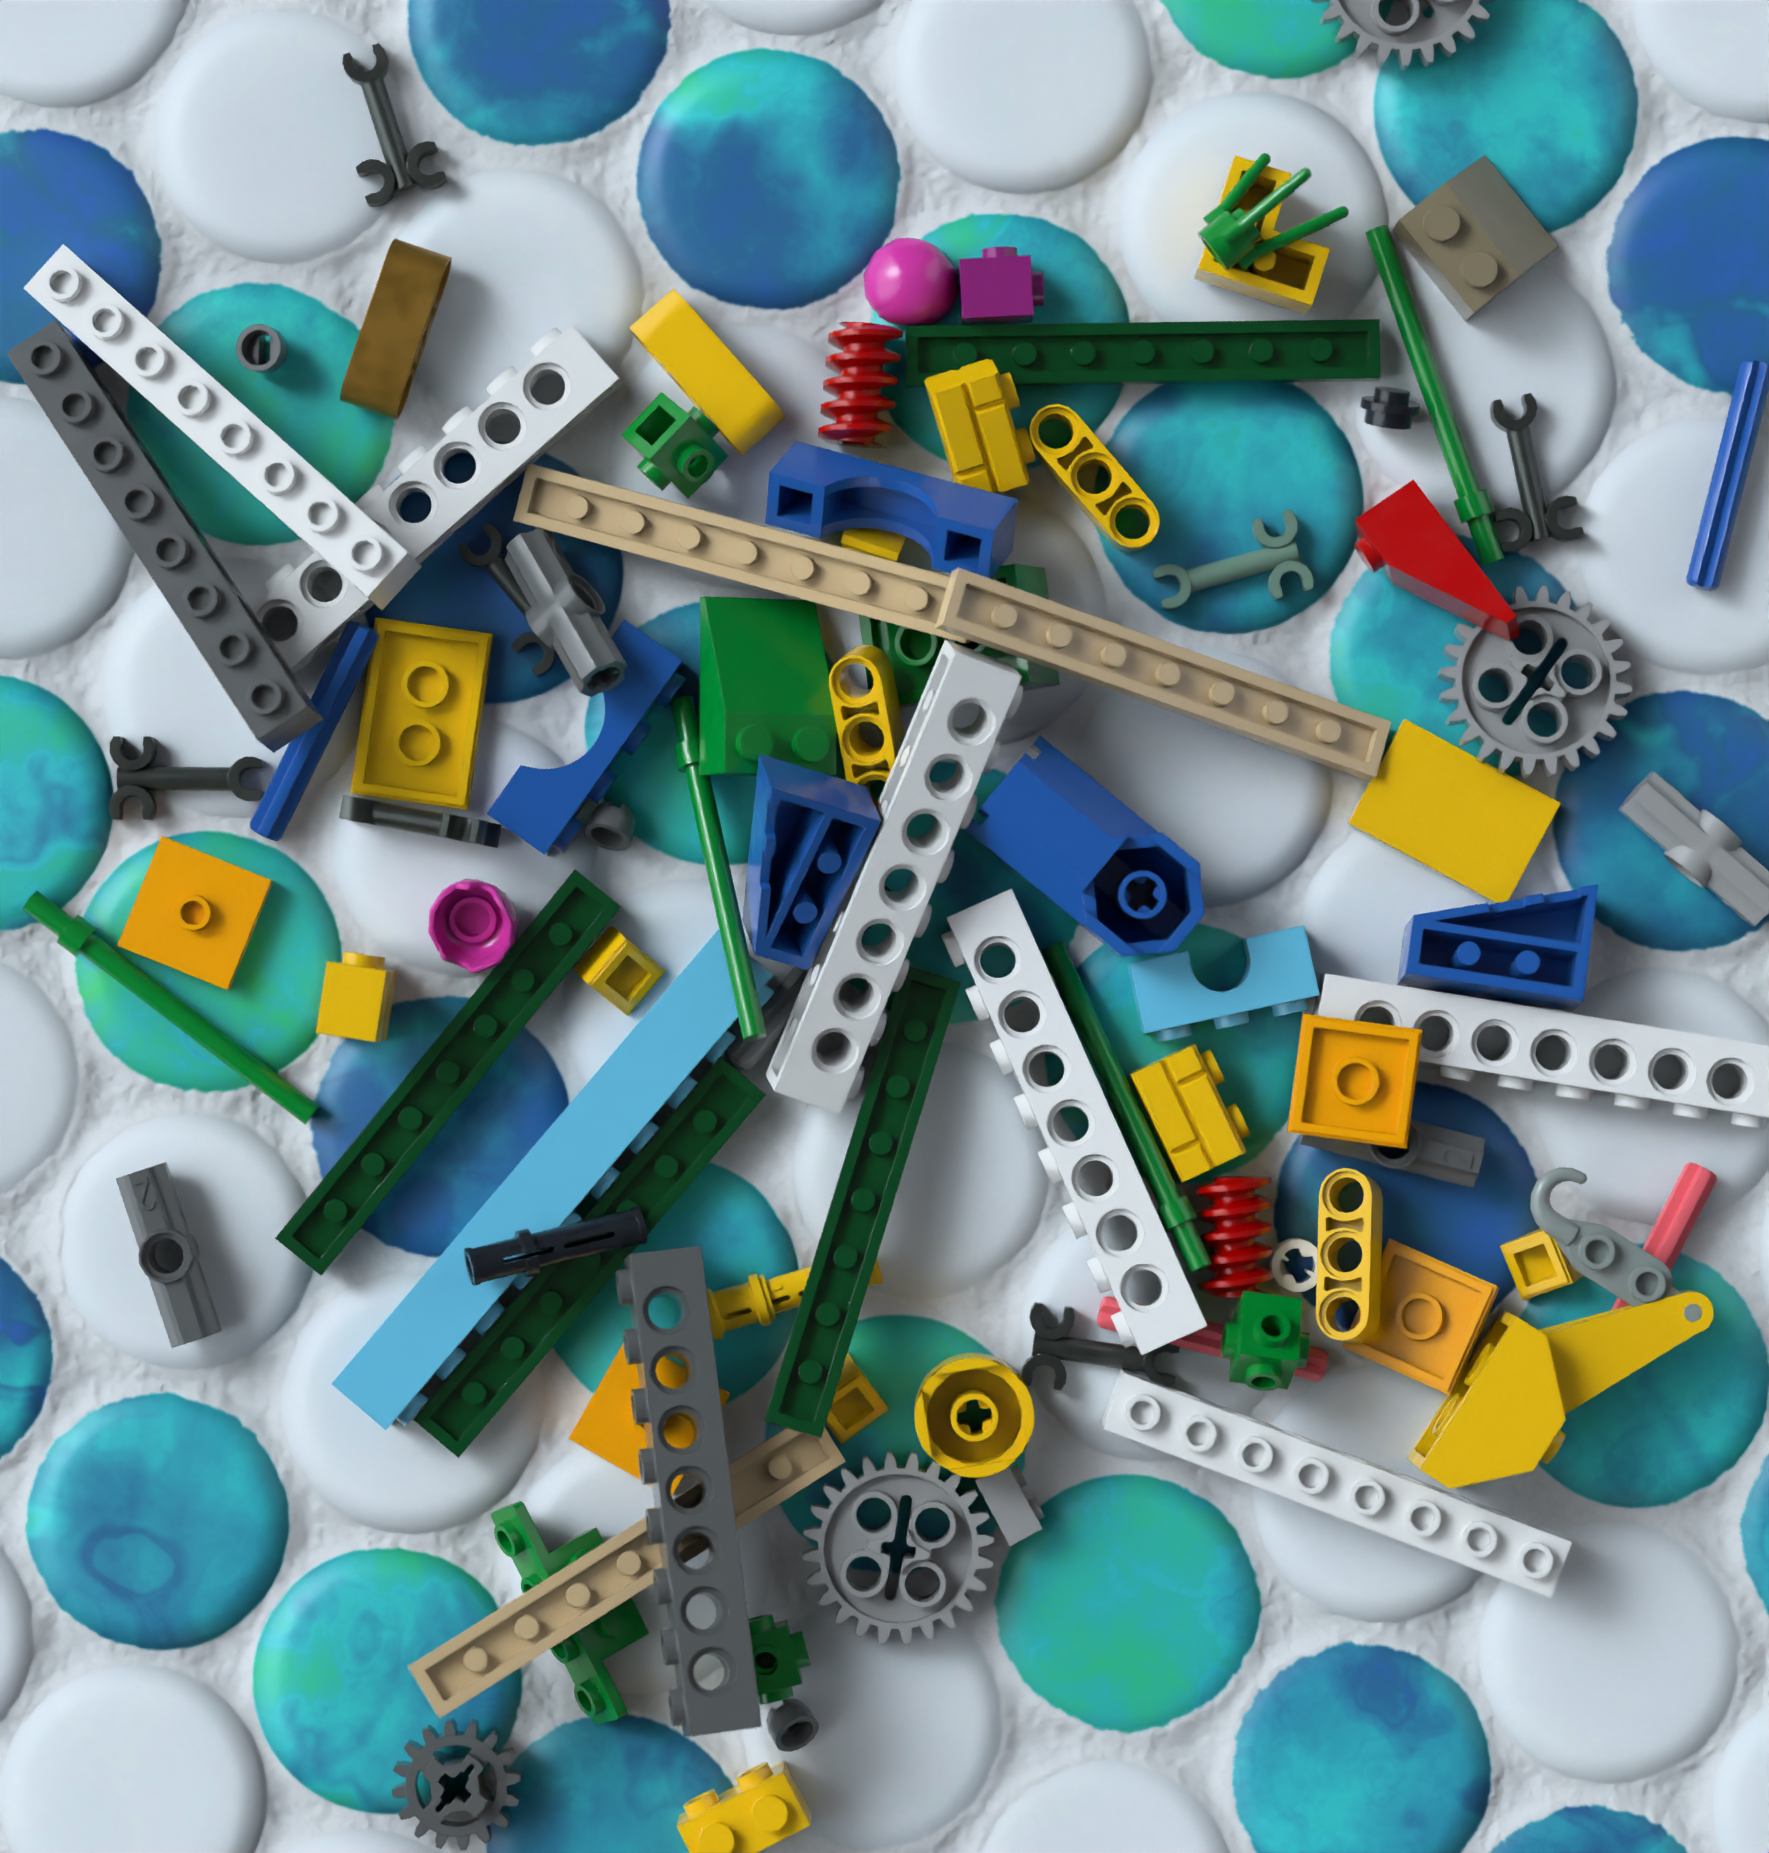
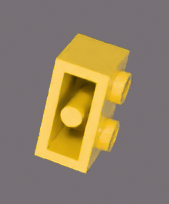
M785 1761L770 1768L768 1762H764L736 1777L739 1785L717 1795L715 1789H712L686 1802L683 1805L686 1812L679 1815L677 1829L690 1853H758L810 1826L811 1812Z

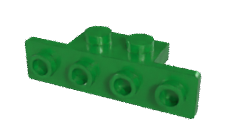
M522 1501L507 1505L491 1513V1518L495 1524V1539L503 1553L512 1558L522 1578V1593H525L604 1543L596 1527L581 1533L548 1552ZM632 1597L550 1648L556 1659L565 1664L575 1684L574 1695L579 1707L587 1716L592 1718L596 1725L618 1720L628 1714L627 1708L603 1660L649 1634Z

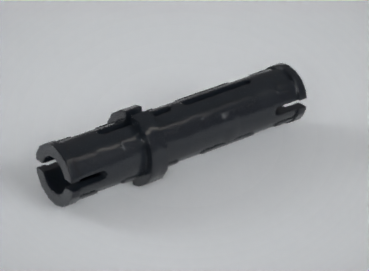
M636 1206L630 1210L582 1220L532 1234L529 1229L519 1230L515 1232V1238L476 1248L464 1249V1259L469 1279L474 1286L480 1285L482 1282L524 1273L525 1277L528 1278L539 1275L540 1268L586 1258L635 1244L647 1243V1230L642 1212ZM607 1233V1234H605V1235H601V1236H597V1237H593V1238H589V1239H585V1240H581V1241H577V1242L565 1244V1243H567V1242H571V1241H575V1240L584 1239V1238H588V1237H592V1236H596V1235H600V1234ZM518 1255V1256H516V1257L504 1259V1258H507V1257H511V1256Z

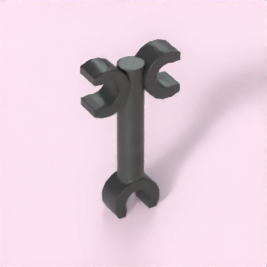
M377 43L372 45L376 56V64L369 71H359L355 67V62L350 52L343 54L342 60L347 76L353 82L361 85L386 162L369 159L362 161L356 166L359 177L375 173L384 177L382 189L365 196L370 207L386 205L393 199L396 192L406 191L417 185L425 189H436L442 187L448 181L444 171L436 172L433 175H426L419 169L420 162L424 157L438 153L435 142L425 141L418 143L411 149L409 155L407 154L384 82V77L389 68V60L383 47Z
M1531 393L1521 396L1523 416L1518 420L1509 419L1505 415L1501 399L1494 400L1490 407L1491 420L1497 428L1507 434L1523 509L1522 512L1516 508H1505L1492 516L1493 523L1510 520L1519 528V536L1515 541L1505 542L1500 545L1504 554L1517 553L1527 546L1528 542L1551 537L1557 541L1569 542L1584 534L1582 527L1564 529L1557 522L1558 511L1562 508L1575 506L1577 504L1576 497L1568 495L1559 497L1546 508L1529 425L1537 413L1536 400Z
M486 523L481 528L491 540L490 550L486 554L478 556L473 554L464 543H461L458 546L459 553L469 565L485 568L526 618L525 612L531 606L504 560L502 536L494 526ZM534 632L521 634L515 639L511 647L518 654L530 644L540 645L544 650L543 660L535 665L531 671L536 677L545 675L552 669L557 652L542 642Z
M113 736L110 742V755L112 760L118 765V790L112 795L109 802V812L114 820H123L124 802L134 796L142 802L143 819L153 820L157 812V804L154 796L148 790L232 791L238 798L248 802H257L264 795V791L245 789L241 782L242 774L247 769L265 768V761L259 758L243 757L237 760L231 767H149L157 755V744L153 737H143V753L134 760L128 759L124 754L123 737Z
M343 795L339 818L494 848H498L502 828L501 824L485 820L432 812Z
M1034 1302L1029 1315L1031 1326L1035 1330L1032 1356L1025 1361L1021 1372L1022 1380L1026 1386H1031L1033 1372L1036 1367L1049 1365L1055 1371L1053 1388L1054 1390L1061 1391L1066 1383L1067 1374L1060 1360L1144 1371L1151 1381L1164 1386L1175 1384L1176 1376L1158 1372L1154 1367V1360L1161 1352L1179 1353V1346L1166 1344L1140 1355L1136 1346L1124 1348L1122 1344L1065 1337L1074 1325L1075 1315L1072 1307L1065 1306L1062 1322L1059 1326L1049 1328L1041 1322L1042 1303Z

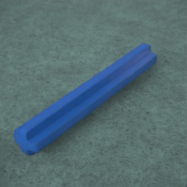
M1745 360L1739 368L1686 577L1687 584L1698 589L1713 591L1720 585L1769 391V365L1764 362Z
M350 621L346 625L310 699L323 720L289 742L250 821V828L257 834L274 841L282 839L379 641V634L370 627L355 621Z

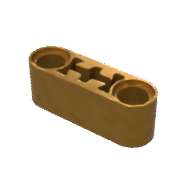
M396 238L392 241L343 381L340 401L398 420L407 401L448 280L452 257Z

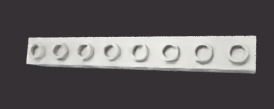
M64 244L25 285L24 289L378 608L383 610L422 567L400 544Z
M573 325L568 327L563 333L557 327L546 333L530 350L535 358L519 372L513 367H509L486 388L491 397L474 412L469 406L458 411L442 427L446 436L430 451L424 445L418 447L397 467L402 475L385 490L380 484L376 485L355 503L360 510L400 544L419 564L526 471L527 463H535L622 386L619 377ZM555 375L565 382L564 395L554 404L544 405L537 402L533 398L535 383L543 376ZM502 414L514 415L520 420L521 424L519 435L508 444L495 443L489 437L491 422ZM466 453L473 456L476 461V470L473 477L461 484L448 481L444 472L446 462L455 454ZM414 492L427 494L432 504L428 517L418 523L404 521L400 512L401 503L404 498ZM310 546L308 547L313 554L297 568L289 563L277 571L264 585L269 593L251 608L268 635V622L274 613L284 609L295 613L298 620L295 634L290 639L282 642L274 641L271 638L294 675L342 634L350 621H356L374 605L371 600L341 573L339 575L342 579V590L338 597L329 602L317 601L312 592V584L315 577L323 571H338Z
M944 641L876 805L881 822L810 966L765 1074L774 1092L839 1115L846 1098L853 1100L857 1095L864 1076V1067L860 1065L868 1045L875 1046L879 1042L885 1028L887 1015L883 1012L888 997L891 991L898 992L907 976L909 959L905 957L913 937L920 938L928 926L932 912V906L928 904L935 884L936 882L942 884L947 879L952 868L954 850L950 848L959 828H967L975 813L977 796L973 793L982 773L988 774L997 760L1000 741L996 740L1000 728L1004 719H1011L1020 705L1023 686L1019 683L1022 676L1010 664L953 642ZM967 703L979 705V714L974 723L964 728L953 726L954 713L960 706ZM946 758L956 760V770L950 779L941 783L930 781V771L936 762ZM919 814L933 815L934 821L929 832L920 837H910L907 835L908 824L915 816ZM897 869L911 870L910 881L903 889L894 892L884 890V882L892 871ZM877 923L888 925L887 936L881 943L873 946L861 943L862 935L869 926ZM852 978L866 980L865 989L858 997L850 1000L839 998L840 988L846 981ZM831 1032L844 1034L843 1042L837 1050L831 1053L816 1051L817 1044L824 1035Z
M1007 890L947 917V923L951 931L941 935L955 968L966 963L975 985L965 989L979 1022L989 1017L992 1021L999 1039L989 1043L1003 1076L1014 1072L1023 1094L1013 1099L1027 1130L1038 1126L1048 1148L1039 1151L1038 1155L1051 1184L1053 1185L1063 1180L1072 1202L1062 1206V1209L1076 1239L1085 1235L1088 1236L1096 1257L1086 1262L1100 1294L1109 1290L1113 1292L1121 1311L1111 1315V1319L1124 1348L1136 1344L1140 1355H1143L1206 1327V1321L1013 890ZM1004 946L1013 953L1016 964L1009 975L1002 978H994L983 971L980 961L983 953L988 948ZM1016 1000H1028L1035 1004L1039 1010V1022L1035 1028L1028 1032L1014 1031L1005 1021L1004 1015L1007 1007ZM1044 1053L1053 1054L1058 1057L1064 1067L1062 1079L1056 1085L1050 1087L1036 1084L1029 1074L1031 1061L1036 1056ZM1069 1107L1082 1111L1088 1121L1087 1133L1081 1139L1072 1142L1061 1139L1055 1133L1053 1127L1055 1115L1060 1110ZM1100 1162L1109 1168L1112 1174V1185L1108 1192L1101 1196H1090L1081 1190L1077 1179L1078 1172L1086 1163ZM1124 1216L1135 1225L1137 1236L1134 1244L1129 1249L1116 1251L1105 1244L1102 1237V1228L1109 1218ZM1140 1270L1154 1273L1161 1284V1292L1157 1300L1146 1306L1135 1304L1129 1298L1126 1289L1130 1276Z
M1326 973L1320 974L1318 984L1320 995L1316 996L1314 1015L1360 1021L1364 1011L1376 1006L1387 1013L1390 1025L1419 1029L1420 1024L1428 1017L1436 1016L1442 1019L1448 1028L1446 1043L1434 1051L1424 1048L1421 1044L1419 1054L1420 1062L1440 1065L1439 1077L1474 1082L1476 1070L1498 1074L1497 1086L1532 1091L1534 1080L1556 1083L1555 1095L1591 1101L1593 1089L1615 1093L1614 1105L1649 1110L1651 1099L1673 1102L1672 1114L1708 1120L1709 1109L1711 1108L1732 1112L1731 1124L1760 1129L1767 1128L1769 1118V1045ZM1493 1025L1504 1033L1506 1048L1497 1059L1487 1060L1478 1051L1477 1038L1484 1028ZM1553 1035L1562 1042L1565 1055L1559 1066L1547 1070L1536 1059V1047L1541 1039ZM1606 1045L1615 1046L1623 1058L1621 1071L1610 1079L1601 1077L1594 1065L1597 1052ZM1670 1054L1678 1060L1681 1066V1076L1674 1086L1665 1089L1655 1081L1653 1068L1660 1057ZM1729 1064L1738 1072L1739 1086L1734 1094L1722 1098L1713 1089L1712 1077L1718 1067Z
M1123 1368L1119 1371L1100 1422L1104 1430L1552 1598L1572 1541L1563 1534L1174 1387L1164 1386L1151 1381L1150 1378Z

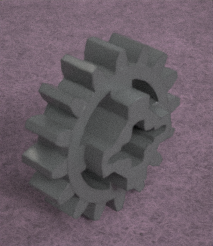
M454 1717L448 1718L445 1722L444 1733L440 1735L430 1724L425 1726L422 1730L425 1744L422 1746L416 1741L409 1740L404 1747L408 1756L413 1759L412 1762L397 1761L393 1770L399 1776L406 1778V1782H402L392 1789V1797L407 1798L408 1804L399 1813L400 1819L404 1820L416 1816L420 1822L416 1827L414 1835L420 1838L429 1829L436 1832L435 1844L440 1849H442L449 1836L456 1837L460 1850H467L470 1835L474 1833L484 1843L489 1842L492 1838L489 1825L491 1822L503 1828L509 1824L510 1817L502 1809V1806H518L521 1796L508 1789L509 1785L516 1784L522 1779V1771L515 1769L507 1770L506 1766L514 1757L515 1750L513 1747L500 1752L497 1750L495 1745L500 1732L496 1729L485 1738L479 1736V1720L472 1719L466 1731H458ZM451 1745H461L470 1748L467 1754L447 1756L440 1750L436 1751ZM488 1762L491 1764L496 1776L497 1789L495 1797L491 1794L492 1791L484 1785L482 1770ZM470 1764H473L474 1766L468 1775L469 1779L466 1784V1789L470 1793L459 1790L455 1795L451 1794L445 1803H442L441 1800L447 1791L446 1787L449 1779L444 1774L446 1773L454 1778L460 1771L464 1772ZM419 1770L423 1773L422 1776L430 1782L432 1798L427 1805L423 1802L418 1788ZM467 1811L476 1817L464 1822H453L444 1819L448 1813Z

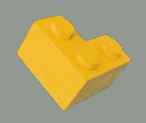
M1234 156L1217 206L1220 205L1245 172L1255 163L1254 161ZM1267 166L1230 214L1238 208H1241L1245 214L1248 213L1285 181L1289 180L1292 173ZM1282 202L1254 224L1261 234V237L1253 242L1254 245L1280 234V232L1274 231V227ZM1300 239L1259 258L1245 270L1236 263L1226 271L1204 245L1194 279L1306 315L1313 304L1330 248Z

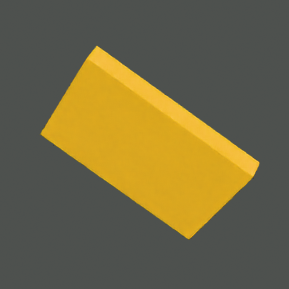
M375 617L373 630L379 634V641L368 664L350 793L469 810L494 635Z
M1403 719L1381 759L1377 777L1370 779L1347 824L1493 903L1508 901L1561 803L1506 773H1498L1497 768L1484 761L1479 763L1476 761L1477 757Z

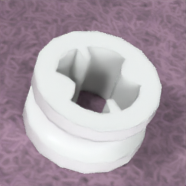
M1289 1238L1280 1242L1273 1249L1269 1259V1270L1272 1271L1274 1281L1282 1288L1292 1292H1305L1313 1288L1317 1284V1248L1311 1242L1300 1238ZM1297 1248L1302 1257L1311 1256L1313 1264L1312 1270L1304 1269V1272L1308 1274L1307 1278L1298 1282L1295 1281L1292 1274H1282L1280 1271L1281 1259L1289 1261L1284 1254Z

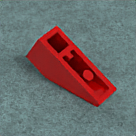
M1414 479L1355 519L1359 541L1354 544V547L1372 573L1382 569L1392 584L1509 642L1519 635L1517 616Z

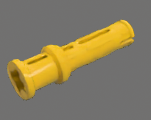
M877 1258L868 1286L883 1284ZM811 1266L766 1280L763 1274L748 1275L747 1282L712 1292L707 1287L710 1322L714 1340L723 1339L724 1332L753 1323L759 1322L763 1327L771 1325V1321L777 1320L775 1314L799 1307Z

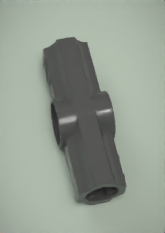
M539 527L534 531L518 534L506 546L508 552L504 560L531 606L525 612L529 626L542 642L557 652L581 694L593 697L604 691H612L625 679L624 670L627 667V663L600 618L605 612V605L601 597L585 579L574 573L550 531Z
M1411 1119L1407 1149L1405 1148L1399 1156L1393 1158L1384 1157L1380 1153L1377 1144L1300 1134L1299 1144L1379 1164L1387 1168H1395L1473 1188L1480 1171L1486 1139Z
M167 1162L116 1178L139 1248V1265L144 1274L149 1278L171 1347L174 1348L221 1332L222 1328L199 1262V1245L194 1236L190 1234ZM168 1238L176 1241L183 1250V1262L176 1271L163 1269L155 1259L156 1246L162 1239Z

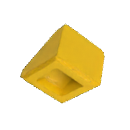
M847 529L843 533L840 547L898 562L906 536L880 529Z
M610 926L575 967V972L587 984L627 1016L630 1015L666 972L613 926Z
M1541 1228L1500 1245L1522 1301L1572 1284L1584 1276L1573 1268L1554 1238L1547 1235Z
M847 1353L826 1421V1425L841 1444L889 1410L849 1353Z

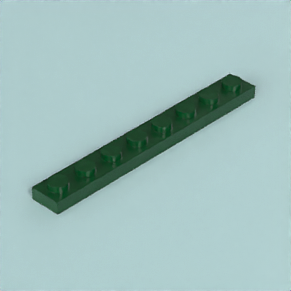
M1380 319L906 326L905 328L906 388L926 387L924 380L928 377L950 370H959L963 366L985 359L993 360L999 375L1010 372L1014 386L1379 381L1381 378Z
M574 870L518 938L502 962L496 965L275 1239L319 1275H323L622 907L581 873Z
M909 967L902 987L895 994L764 1422L819 1439L822 1438L961 982Z
M720 1057L583 1220L630 1210L632 1207L637 1206L642 1212L648 1235L766 1094L723 1057ZM607 1233L600 1234V1235H596V1236H592V1237H588V1238H584V1239H579V1240H575V1241H571V1242H567V1243H565V1244H569V1243H573V1242H577V1241H581V1240H585V1239H589V1238H593V1237L605 1235V1234H607ZM639 1244L541 1268L539 1275L534 1276L413 1420L459 1458L611 1279L616 1270L622 1266L624 1259L629 1254H632Z

